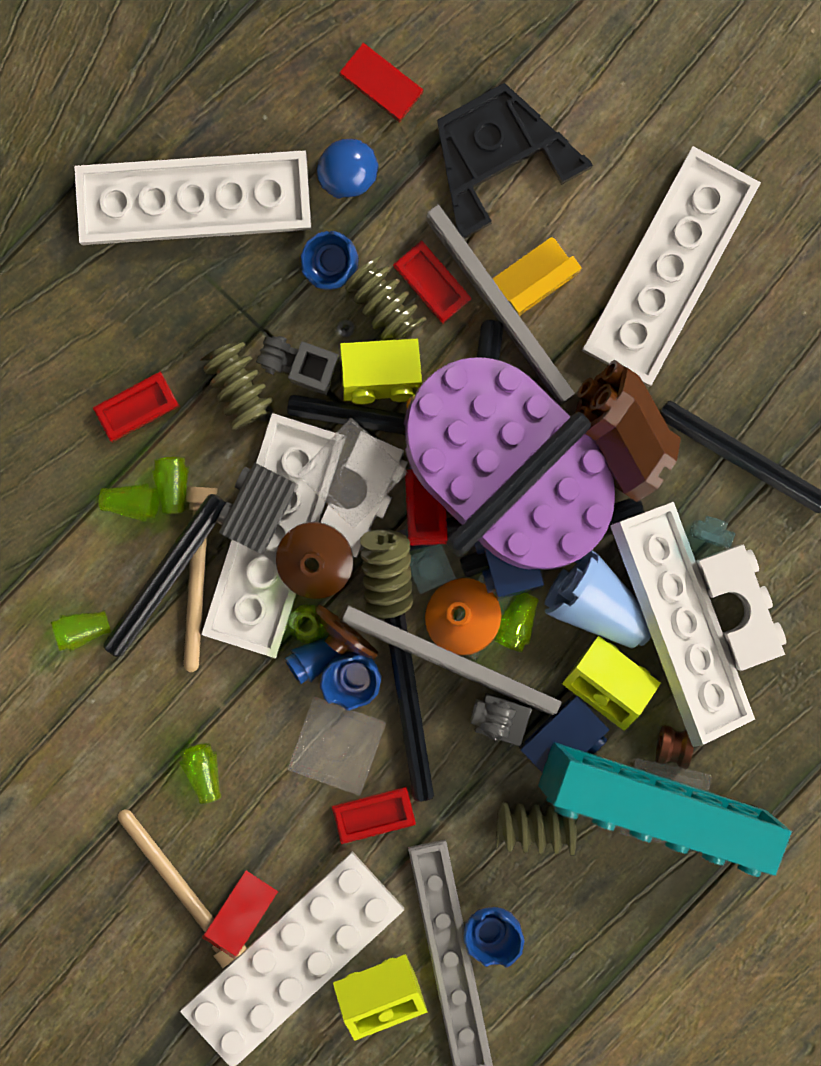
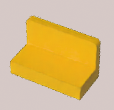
M550 237L495 276L493 280L517 314L521 316L576 277L582 267L574 256L568 258L555 238Z

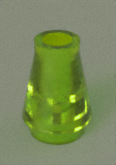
M175 456L154 459L155 468H152L151 472L161 502L162 513L185 512L186 487L190 467L185 465V457Z
M147 483L116 488H102L100 491L99 508L101 511L113 512L145 522L147 518L154 519L157 515L159 507L157 488L149 487Z
M527 593L516 595L514 601L501 618L500 628L494 641L508 649L522 652L524 646L530 644L535 611L539 600Z
M301 605L294 609L289 617V631L300 642L310 643L316 641L325 633L326 629L321 624L315 611L316 606ZM303 617H309L313 622V627L308 632L299 627V621Z
M105 610L94 613L59 615L60 619L51 621L59 651L69 649L72 652L90 641L111 632Z
M202 743L181 751L182 760L179 764L193 787L199 803L206 804L220 799L222 796L219 789L217 752L212 751L211 744Z

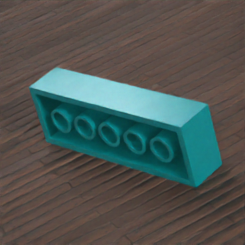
M553 742L538 787L547 796L546 800L556 806L554 810L561 815L577 819L578 815L582 814L593 818L591 821L593 824L608 830H614L616 826L629 829V835L646 842H651L653 837L666 841V847L680 853L688 854L689 849L702 852L701 857L707 861L724 865L725 860L738 864L737 868L756 877H760L761 872L776 876L792 833L789 828L766 810Z

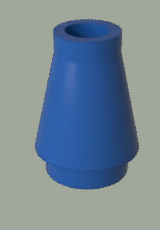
M327 636L291 649L292 654L284 658L290 671L300 684L307 680L312 682L323 672L325 665L336 654H339L324 641Z

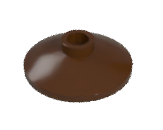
M306 522L297 525L286 533L277 548L276 567L281 580L291 591L302 597L321 599L332 596L345 586L352 574L354 564L352 548L346 537L331 525L321 522ZM315 558L319 562V568L316 570L309 569L306 565V559Z
M317 605L315 608L317 616L329 633L324 641L341 655L348 649L366 657L376 658L378 656L377 650L363 636L349 625L340 622L339 617L321 605Z

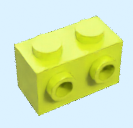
M418 339L340 343L343 401L352 400L355 404H369L374 402L375 399L391 398L392 401L405 402L414 396L422 385Z
M598 636L582 654L562 684L625 731L640 716L661 682L651 676L647 669L638 666L623 655L615 645L606 642Z
M406 954L397 958L387 959L379 965L361 972L351 973L345 978L333 982L343 1021L354 1041L428 1012L416 974Z

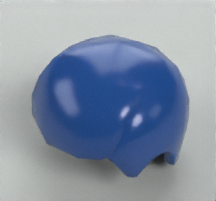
M341 139L333 142L324 150L318 159L316 175L321 187L335 198L360 196L376 181L379 164L374 151L368 144L362 143L361 140Z
M325 231L316 234L306 242L301 253L302 274L317 288L324 290L340 289L346 284L352 274L358 270L359 256L354 244L346 236L336 231Z
M348 651L343 655L336 654L325 665L320 688L328 704L335 703L346 710H353L359 706L362 707L370 704L378 695L382 676L372 658Z
M488 907L477 910L468 918L465 923L463 941L468 954L478 962H481L483 966L503 965L504 967H509L522 955L524 935L519 921L511 912L503 908Z

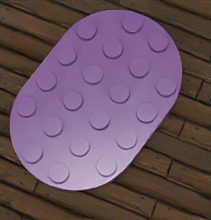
M490 358L461 359L443 366L434 372L414 394L408 406L404 425H406L407 442L405 450L410 466L420 483L450 514L463 524L570 416L535 381L518 368ZM584 434L478 541L499 559L513 566L528 570L531 568L551 570L575 562L589 553L607 531L615 503L613 477L605 463L603 454L598 450L594 440Z

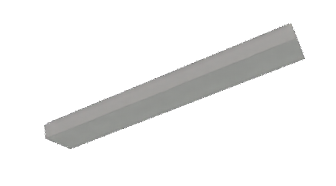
M438 204L428 211L427 223L497 320L503 323L504 330L556 402L562 405L572 398L575 394L440 205Z
M344 606L338 618L344 624L545 714H557L562 701L350 606Z
M446 839L408 847L453 1066H493L471 957L463 941L464 924Z

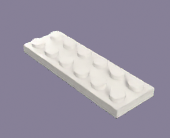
M693 146L582 351L607 365L613 360L618 361L638 374L644 385L650 387L761 182Z
M306 150L74 166L79 243L81 245L311 230Z
M272 413L256 463L297 483L298 488L264 555L231 540L201 635L277 658L297 595L283 583L276 567L277 548L286 533L295 526L306 522H320L346 436Z
M674 502L610 525L692 746L704 745L755 720Z
M352 851L259 936L240 956L233 960L193 997L180 1012L229 1066H237L404 911V907Z

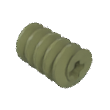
M380 256L352 274L344 287L347 292L358 290L353 298L356 304L368 302L362 311L365 317L377 314L371 325L373 329L386 327L380 336L382 341L401 340L421 326L427 319L425 316L416 319L411 317L418 306L412 304L404 307L402 303L409 293L407 291L398 294L394 293V289L400 281L398 278L390 281L384 279L391 268L386 266L377 269L376 264L382 257Z
M244 342L222 346L200 359V361L210 360L203 369L206 375L217 374L210 382L212 388H224L217 396L218 401L231 402L224 409L225 415H238L231 423L233 430L247 426L268 415L269 412H266L265 409L273 401L271 397L259 398L258 396L266 388L265 384L253 385L251 382L259 374L258 370L246 371L244 368L252 360L251 356H238V353L246 346Z
M389 529L371 530L364 533L360 539V544L364 548L361 550V558L365 561L362 564V572L365 574L363 585L367 588L364 591V599L367 601L365 610L375 618L396 617L408 611L413 605V594L411 593V555L409 553L410 541L407 536L398 531Z
M502 802L497 813L496 851L500 842L505 841L508 852H512L516 842H520L523 853H528L532 842L537 845L539 854H543L547 844L551 843L554 854L559 855L563 844H567L570 856H574L577 821L574 818L561 814L558 816L554 810V805H548L545 814L542 815L539 805L533 804L527 815L522 803H518L513 814H511L508 803Z

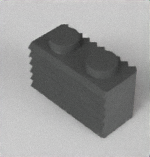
M254 462L251 469L244 467L235 484V488L240 490L234 504L229 502L225 504L217 523L223 525L219 532L220 534L264 555L298 488V484Z

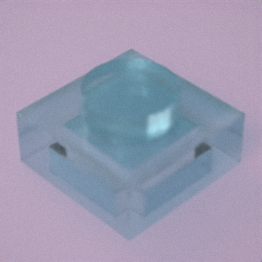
M706 516L704 521H693L688 536L726 549L731 548L736 533L726 530L728 523Z
M441 544L411 556L410 567L412 576L420 594L456 579Z

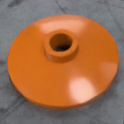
M470 578L454 579L443 584L431 596L425 613L426 628L429 636L437 646L457 655H471L486 648L496 637L501 624V607L496 595L493 592L488 593L486 585L480 581ZM458 608L465 609V617L461 621H455L454 612Z

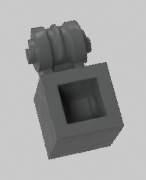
M282 336L264 338V346L260 349L261 355L257 357L256 363L260 364L266 373L274 375L275 372L288 374V379L291 383L326 396L328 395L340 362L339 354L301 341L299 349H295L286 343L287 338Z
M485 693L483 701L476 699L470 721L471 724L475 725L474 730L476 733L489 736L490 739L496 741L502 740L521 746L532 708Z

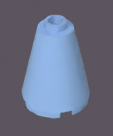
M591 550L585 556L576 560L577 564L570 572L563 568L545 599L544 604L549 607L545 610L546 614L629 648H634L638 644L643 646L649 641L651 634L638 599L596 552Z

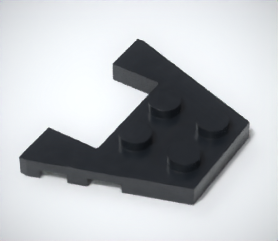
M505 83L437 120L456 226L463 239L492 223L473 189L476 186L539 151L544 153L561 185L590 170L593 166L584 154L581 155L572 147L560 132H556L540 118L541 115Z

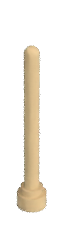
M186 487V502H189V510H193V516L208 495H217L218 488ZM207 537L191 558L189 566L183 664L188 672H194L199 667Z
M127 809L120 811L118 814L120 824L203 931L206 932L214 920L213 916L133 813ZM214 945L212 946V949L216 952L213 956L222 968L235 960ZM245 945L243 946L237 957L240 956L247 949Z

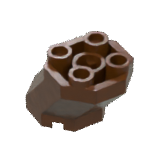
M613 360L594 379L588 378L582 383L577 392L580 400L577 404L576 412L582 413L590 421L591 428L585 434L594 440L598 450L603 454L605 463L612 474L614 487L638 502L656 491L664 480L658 476L662 469L666 467L671 470L677 462L681 437L669 430L641 377L628 367Z

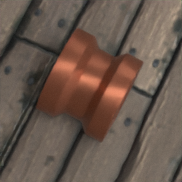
M662 726L656 748V763L666 764L670 761L675 762L680 768L688 769L694 747L691 744L687 730L677 732L671 726Z

